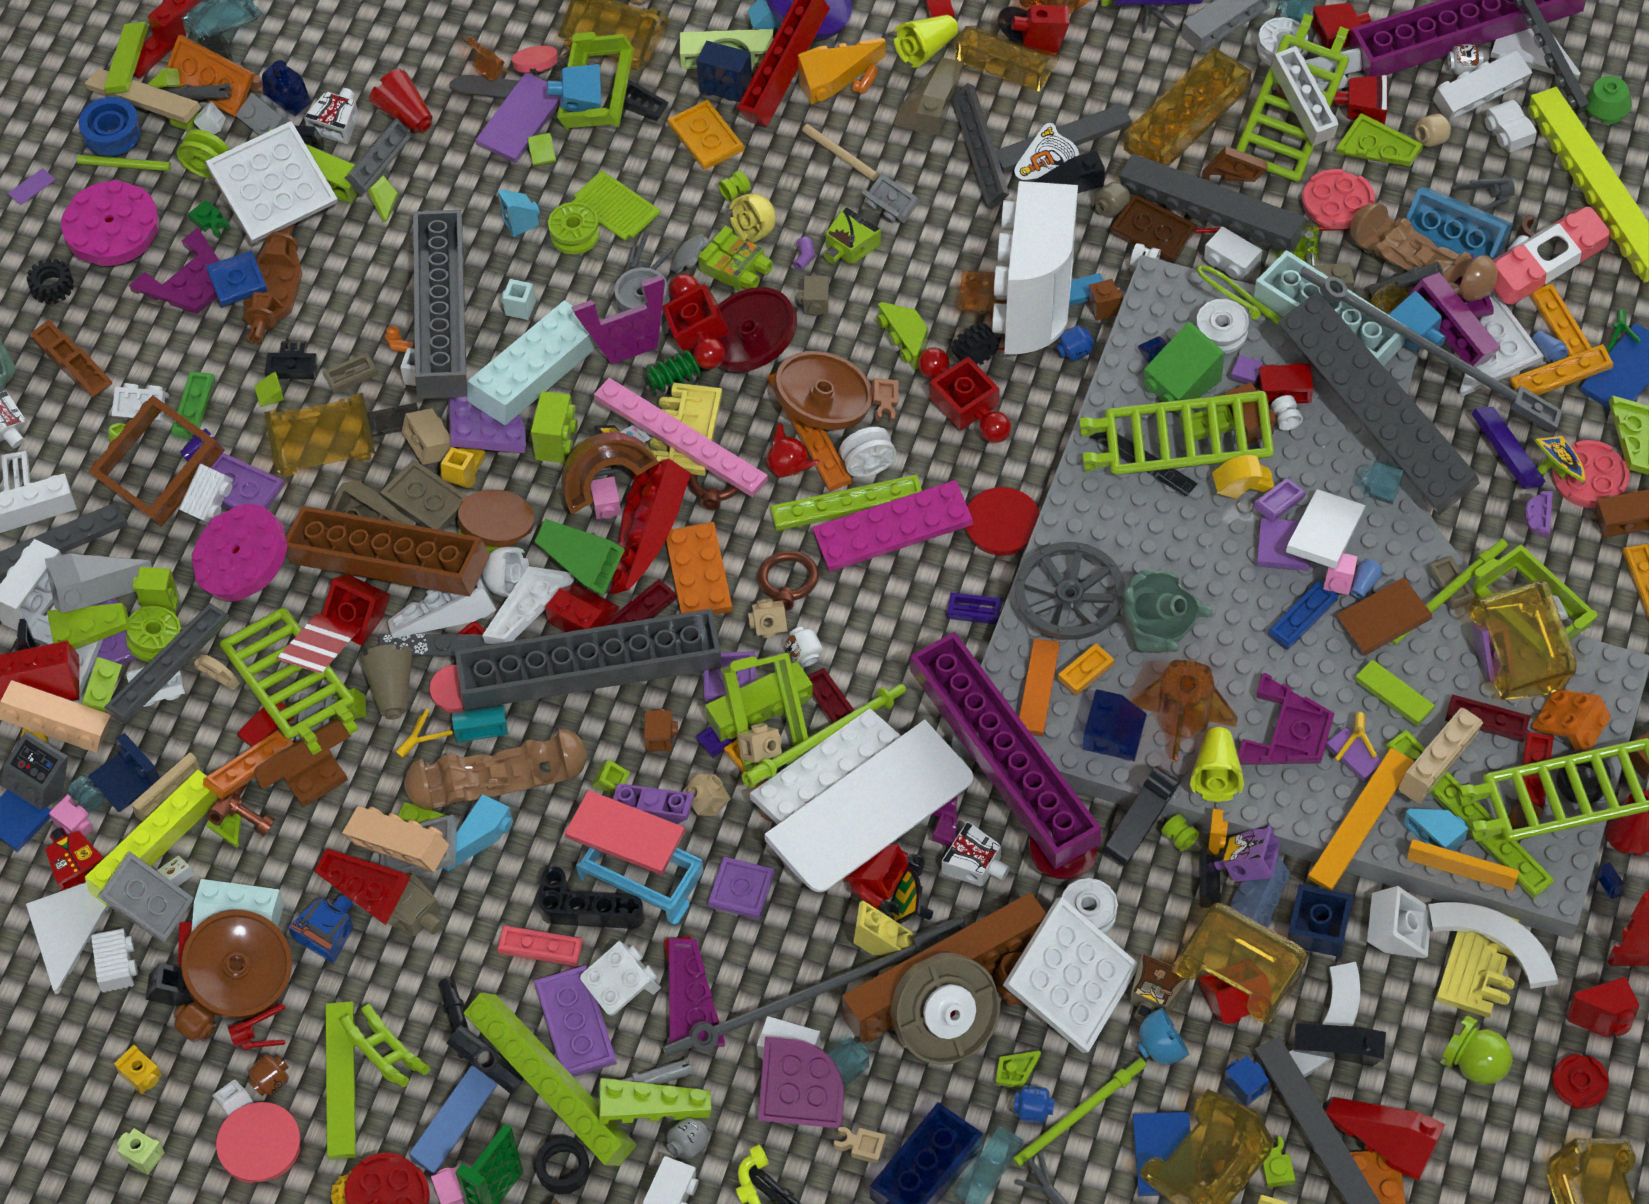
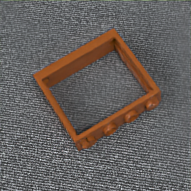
M152 395L148 401L141 405L140 410L133 419L126 423L118 437L110 442L108 449L93 463L92 468L88 472L107 489L162 527L181 504L199 464L211 468L225 450L214 438ZM162 412L204 443L151 507H149L110 479L108 475L159 413Z

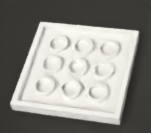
M292 121L206 161L208 170L252 244L267 237L272 232H278L338 203L336 195Z
M1060 897L1056 898L1003 986L1079 1051L1087 1053L1090 1051L1137 972L1139 963L1065 899Z

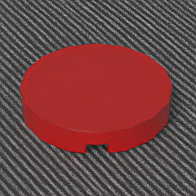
M1572 1054L1564 1057L1556 1065L1552 1076V1086L1557 1097L1566 1105L1576 1109H1589L1598 1105L1605 1098L1609 1087V1075L1604 1065L1591 1056L1585 1057L1580 1056L1581 1054Z

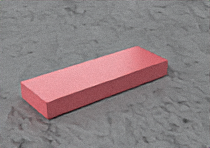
M503 926L497 950L498 954L578 966L583 938Z

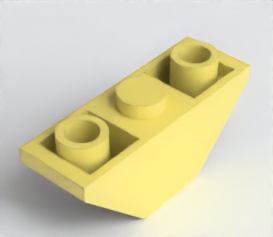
M865 901L859 903L854 944L872 955L888 956L913 945L911 936L915 935V933Z

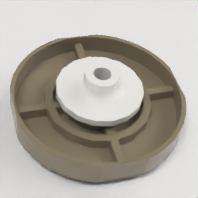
M938 953L914 964L899 981L891 1004V1018L902 1045L919 1059L937 1065L954 1064L980 1051L994 1033L1000 1015V999L990 973L971 958L957 953Z

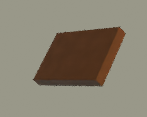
M1133 194L1129 203L1111 226L1110 233L1134 246L1136 243H1139L1148 249L1158 248L1161 250L1160 259L1174 264L1197 230V224Z

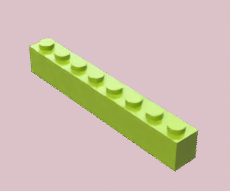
M480 992L465 1010L464 1014L604 1165L620 1166L637 1144L614 1120H609L608 1124L598 1125L599 1104L496 994Z

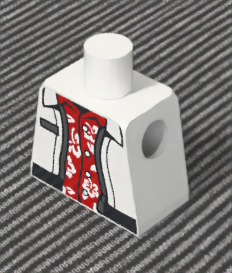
M343 88L339 95L330 92L324 93L304 116L306 126H315L322 137L348 144L358 119L356 102L353 100L355 94L347 88Z
M7 391L0 392V442L6 440L15 449L24 442V438L19 433V430L25 424V418Z
M966 822L942 860V874L983 886L990 875L1003 881L1010 870V866L999 861L1001 858L1000 844L971 823Z

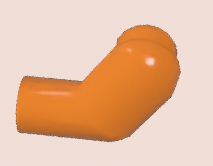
M869 65L862 81L855 80L853 82V92L865 94L877 76V66Z
M389 326L386 329L385 340L393 351L406 353L407 348L415 349V342L403 340L399 334L400 330L398 327Z

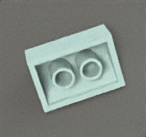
M201 879L194 900L192 931L208 917L229 910H244L257 913L278 927L284 908L280 890Z

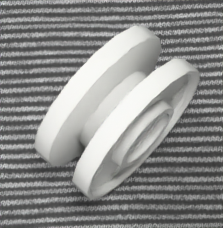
M1285 17L1273 18L1265 22L1260 28L1257 52L1260 59L1265 64L1271 66L1284 34L1296 36L1301 23ZM1298 48L1300 54L1304 57L1306 50Z
M1215 299L1207 302L1200 308L1196 318V327L1221 348L1225 354L1235 352L1245 344L1248 336L1249 319L1243 306L1229 299Z
M868 427L849 435L840 446V455L845 461L847 472L851 476L868 477L887 469L896 458V449L891 443L889 433L884 428Z
M1092 878L1078 879L1068 885L1062 894V898L1105 935L1109 933L1115 924L1118 907L1116 894L1111 887L1101 880ZM1084 907H1091V908H1093L1094 910H1093V911H1086V910H1084L1083 908H1084Z

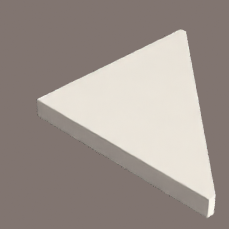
M1531 28L1496 39L1491 51V58L1496 59L1504 52L1510 54L1518 50L1529 68L1555 74L1553 68L1547 66L1544 60L1545 53L1542 48H1538L1533 39L1534 33ZM1556 40L1568 65L1570 66L1575 78L1578 81L1580 77L1579 70Z
M1492 291L1489 297L1494 307V314L1481 317L1480 322L1501 348L1487 363L1475 368L1499 381L1543 361L1544 355L1506 304ZM1465 374L1459 395L1463 397L1486 385Z
M86 882L26 904L55 995L60 993L65 979L73 971L80 959L82 950L90 942L91 935L95 933L99 926V921L105 911L109 909V907L89 893Z

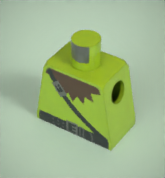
M845 206L826 232V247L828 250L824 253V257L831 264L836 263L840 258L850 264H854L881 245V229Z

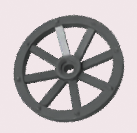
M1059 542L1045 546L1026 559L1016 577L1015 598L1020 613L1033 628L1050 637L1077 640L1094 636L1108 628L1116 620L1123 606L1125 583L1119 567L1106 553L1088 544ZM1074 554L1069 579L1064 580L1050 559L1051 557ZM1082 556L1096 561L1103 567L1082 583L1077 581ZM1042 562L1058 587L1029 579L1028 576ZM1107 575H1110L1114 582L1115 594L1084 593ZM1026 587L1055 598L1030 607L1025 597L1024 588ZM1081 602L1112 603V605L1101 618L1097 619ZM1060 605L1062 606L1058 625L1051 624L1037 615ZM1074 608L1089 624L1079 627H1066L1070 610Z

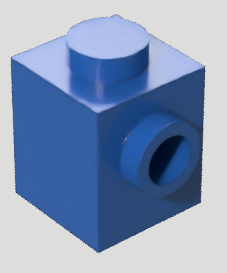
M1246 1056L1240 1061L1238 1059L1232 1061L1227 1066L1224 1083L1243 1105L1247 1107L1267 1092L1269 1079L1265 1076L1262 1066Z

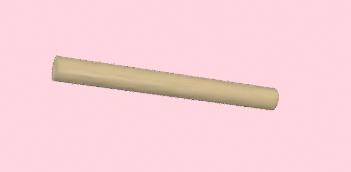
M809 124L803 127L802 131L870 180L875 181L877 179L878 173Z

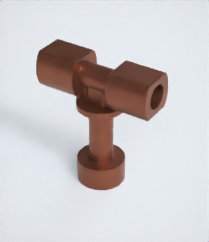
M246 784L224 799L218 798L207 815V819L211 823L220 826L228 814L233 817L236 813L257 826L255 832L263 837L275 821L268 814L263 818L241 804L244 799L240 798L246 788Z

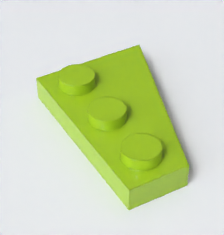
M1360 113L1337 146L1336 154L1410 167L1422 151L1423 144Z
M1612 395L1608 402L1627 469L1649 475V406Z
M123 603L88 606L64 613L58 610L47 611L53 643L68 640L75 650L130 629L127 609Z

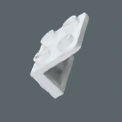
M618 941L585 970L580 977L604 1011L611 1016L621 1010L643 989L653 995L661 989V986L656 981L659 976L649 965L645 967L640 961L643 958L642 954L633 945L629 948L621 941Z

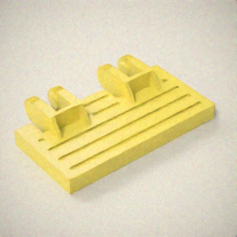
M673 383L672 397H661L658 405L663 408L664 412L713 441L723 394L722 388ZM654 437L650 440L649 445L654 449L652 452L658 462L670 458L691 474L706 475V468Z
M1457 931L1436 1001L1490 1018L1494 1003L1482 999L1506 1005L1510 1001V996L1500 990L1487 987L1486 984L1507 990L1513 989L1515 984L1513 979L1503 975L1508 956L1496 952L1509 956L1514 955L1507 948H1503L1496 942L1486 938L1485 935L1472 931L1469 933Z

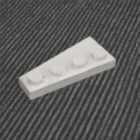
M528 566L482 635L484 642L487 644H497L513 641L545 610V606L560 588L569 586L575 581L574 576L570 572Z

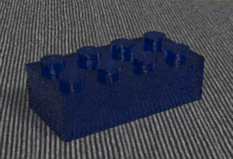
M937 1102L869 1186L870 1199L876 1204H938L982 1149L983 1133Z

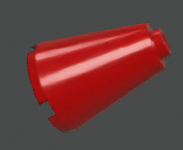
M400 68L390 71L380 79L382 84L378 89L375 86L373 87L369 95V101L375 107L394 119L398 118L403 125L416 133L425 132L431 127L433 116L405 70L402 71Z
M1642 790L1646 800H1649V792ZM1632 793L1619 806L1635 803ZM1649 811L1607 820L1605 836L1609 844L1623 854L1627 852L1642 855L1649 852Z

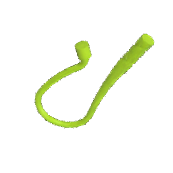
M1197 266L1196 271L1204 281L1249 309L1248 312L1252 319H1258L1262 313L1280 327L1278 321L1283 317L1278 313H1275V311L1256 300L1223 273L1209 266ZM1202 270L1223 279L1248 302L1214 282Z

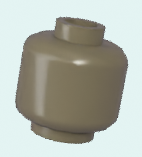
M1111 182L1099 189L1094 197L1097 211L1110 218L1121 213L1130 201L1128 189L1117 182Z

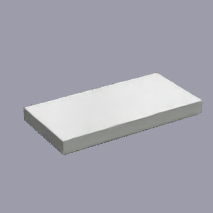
M1317 489L1287 545L1286 552L1336 569L1364 513L1366 505Z

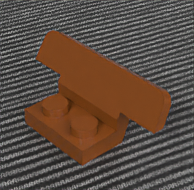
M338 719L332 720L313 732L318 739L317 743L322 751L315 755L310 753L306 744L301 739L256 766L254 775L260 788L263 790L284 778L287 787L301 806L305 807L348 781L347 775L333 758L330 751L331 748L351 737L342 722Z

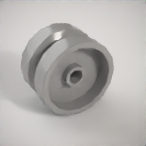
M644 267L631 269L622 274L616 281L614 288L618 313L645 304L641 282L662 274L652 268ZM662 275L665 280L663 306L670 302L667 282ZM663 308L660 325L667 320Z

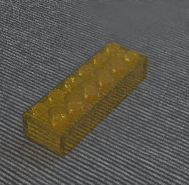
M1214 47L1125 131L1124 151L1131 155L1134 153L1170 166L1250 89L1252 71Z

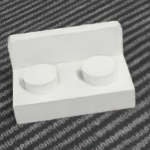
M124 383L123 387H115L112 416L133 419L140 410L141 405L148 401L152 395L165 404V399H169V394L162 391L160 386L148 385L147 389H138L136 384ZM160 412L154 421H163V413Z

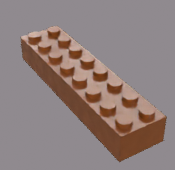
M308 506L301 507L286 536V555L291 564L469 597L490 557L482 537Z
M1032 892L858 986L842 995L845 1022L860 1045L867 1041H875L883 1032L890 1028L895 1029L891 1018V1004L899 981L914 964L938 953H957L967 956L983 966L991 976L994 975L995 969L1000 965L1003 956L1008 953L1023 952L1046 916L1045 911Z

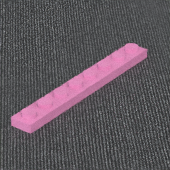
M608 378L594 393V400L749 496L754 497L768 481V475L611 378Z

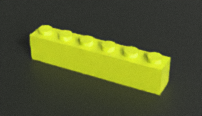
M200 770L193 773L85 876L90 894L109 907L110 905L97 896L127 852H131L146 864L152 866L214 806L219 797L203 786V779L207 777Z

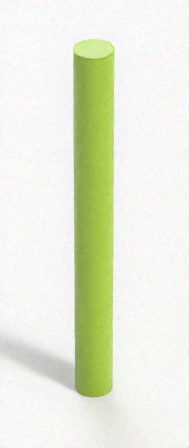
M90 155L77 156V164L159 171L171 170V162Z

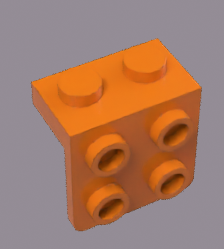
M1556 689L1535 719L1532 727L1536 732L1568 737L1575 751H1590L1608 724L1611 715L1600 695Z

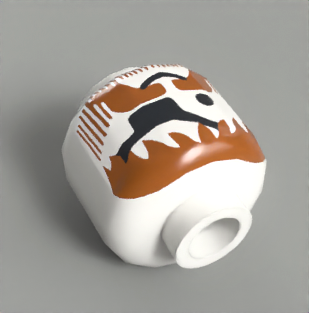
M1475 44L1455 45L1452 51L1448 52L1447 56L1448 68L1453 70L1455 75H1461L1466 71L1471 73L1484 61L1483 52L1478 51Z
M803 627L793 629L789 633L790 637L785 642V647L792 662L798 661L802 667H808L818 662L823 648L815 631L804 629Z

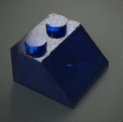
M1096 689L1084 731L1083 750L1135 761L1147 713L1121 694Z

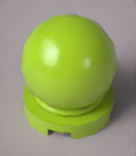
M1467 1015L1461 1022L1463 1028L1459 1036L1453 1035L1443 1053V1059L1440 1064L1449 1069L1458 1064L1461 1073L1467 1079L1481 1085L1494 1084L1503 1080L1510 1072L1513 1062V1054L1509 1042L1498 1032L1489 1029L1478 1030L1476 1027L1478 1021Z

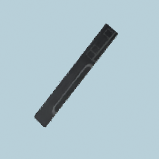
M1107 432L1094 433L1089 436L1108 448ZM1117 433L1119 455L1127 461L1135 463L1133 443ZM1145 451V461L1160 460ZM1174 468L1146 471L1185 497L1197 486L1195 481Z

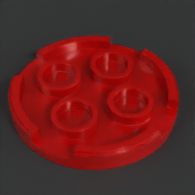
M1008 487L991 488L978 494L967 506L973 519V525L965 527V531L969 538L978 546V549L983 552L997 556L1014 555L1015 552L1027 547L1040 512L1036 503L1024 492Z
M378 1153L363 1159L350 1173L344 1188L345 1204H428L430 1197L429 1185L422 1170H419L417 1166L403 1158L402 1155L394 1153Z

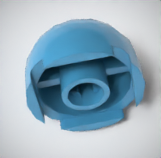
M1163 1008L1155 1010L1143 1020L1139 1029L1141 1042L1137 1045L1145 1058L1151 1056L1157 1063L1172 1065L1189 1056V1052L1181 1035L1173 1027L1175 1026Z

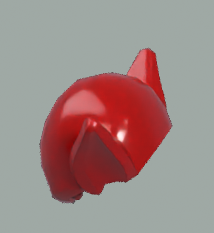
M777 424L772 446L766 457V466L772 474L781 478L798 475L801 471L808 470L819 464L818 459L808 460V451L803 443L794 437H786L783 424Z

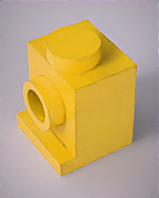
M135 1045L129 1048L114 1063L118 1074L140 1094H143L147 1089L153 1088L162 1076L158 1066L139 1051Z

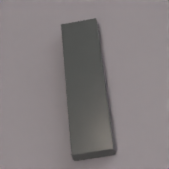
M398 118L393 119L345 176V179L360 195L369 189L412 136Z

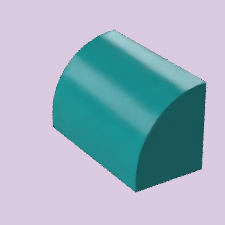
M504 705L452 713L453 729L457 743L509 735Z

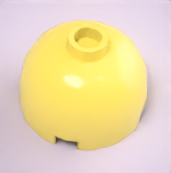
M750 193L732 201L730 210L733 209V217L730 218L735 233L741 239L746 240L747 238L752 243H755L770 235L776 224V214L773 205L766 197Z

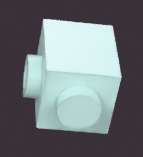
M510 279L501 296V305L504 306L505 315L529 320L536 302L533 284Z

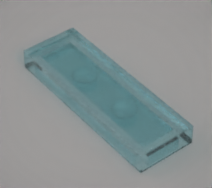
M999 1126L955 1192V1197L967 1204H984L1013 1160L1012 1158L1023 1145V1139Z

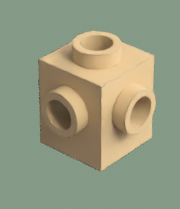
M763 599L757 601V604L752 605L753 613H748L750 629L755 628L757 636L762 635L763 638H771L777 636L779 632L788 631L783 601L773 602L772 599Z
M765 723L755 724L751 726V730L737 734L742 760L759 763L763 758L772 760V757L782 754V739L778 729L767 727Z
M697 774L691 778L689 785L683 790V792L694 794L691 807L697 815L716 816L731 799L723 787L721 779L716 774Z

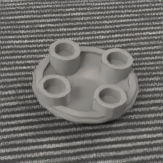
M701 233L687 240L676 252L670 269L678 274L685 266L691 268L698 260L696 254L706 247L709 239Z

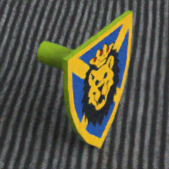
M1563 436L1535 439V442L1547 455V458L1537 467L1541 474L1545 475L1552 467L1561 479L1571 475L1583 483L1585 482V472L1582 463Z

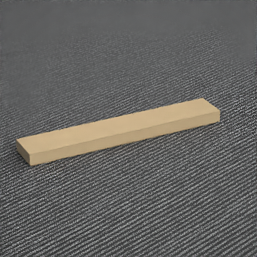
M100 68L84 83L88 90L108 97L123 98L134 106L183 123H188L201 109L197 101L132 80L128 92L107 94L104 86L109 71Z

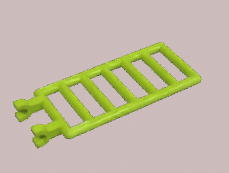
M1305 13L1296 36L1284 34L1276 53L1288 49L1289 45H1293L1338 62L1334 73L1306 63L1313 76L1330 81L1327 92L1321 91V93L1325 96L1328 106L1331 107L1349 63V57L1340 53L1349 29L1340 26L1332 48H1325L1305 40L1313 20V16ZM1270 66L1236 150L1245 153L1248 143L1251 142L1297 159L1298 162L1294 171L1267 161L1266 171L1298 182L1302 178L1314 146H1312L1304 129L1261 113L1265 103L1295 113L1289 101L1269 94L1273 83L1280 85ZM1257 122L1306 140L1303 150L1300 151L1253 133Z
M1264 391L1109 408L1105 411V418H1079L1082 437L1091 436L1094 433L1107 432L1109 453H1083L1085 472L1110 466L1111 473L1119 475L1225 463L1230 459L1245 455L1258 456V459L1270 458L1274 455L1268 399ZM1258 402L1263 448L1248 450L1242 403ZM1232 404L1237 451L1222 453L1217 406ZM1207 407L1212 454L1196 455L1191 409ZM1181 410L1186 457L1171 458L1166 412ZM1156 413L1161 460L1145 461L1141 415ZM1131 416L1135 463L1120 464L1115 418Z
M283 607L221 640L220 647L287 739H292L299 735L310 753L315 755L322 751L317 743L316 735L310 728L337 715L349 735L359 730L354 722L353 714L347 709L354 704L355 699L330 665L321 674L313 672L271 696L267 695L264 690L304 669L290 664L259 682L254 677L255 674L281 661L277 657L287 646L248 667L243 662V660L291 634H294L296 637L302 630L288 609ZM281 619L286 624V626L238 652L233 648V645ZM324 678L330 683V685L282 711H279L275 706ZM335 693H338L341 697V700L292 727L286 721Z
M1649 738L1486 773L1483 777L1484 784L1460 786L1461 795H1459L1462 807L1473 804L1477 800L1490 798L1497 819L1491 821L1477 820L1472 822L1474 842L1502 833L1504 839L1510 842L1649 811V800H1646L1628 754L1644 750L1649 762ZM1618 756L1635 803L1619 806L1602 759ZM1591 761L1609 809L1592 811L1575 766L1576 764ZM1565 767L1582 815L1566 818L1549 770ZM1539 774L1555 821L1539 824L1522 776ZM1512 779L1528 827L1512 829L1496 782Z

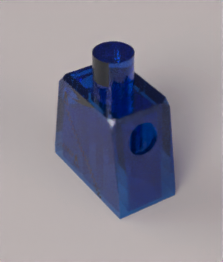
M277 60L263 72V94L293 116H297L311 103L302 76L288 67L285 61Z

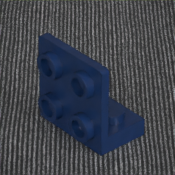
M125 733L116 738L120 747L117 750L118 754L88 776L90 782L117 812H121L131 805L160 779L154 764Z

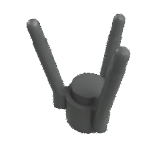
M1511 177L1470 180V184L1451 187L1453 191L1490 188L1492 196L1498 199L1480 208V210L1485 212L1499 204L1509 202L1508 197L1513 196L1515 193V186Z
M649 229L645 230L636 254V247H631L623 274L631 269L646 268V265L639 261L650 233ZM669 248L651 268L656 270L674 251L673 248Z

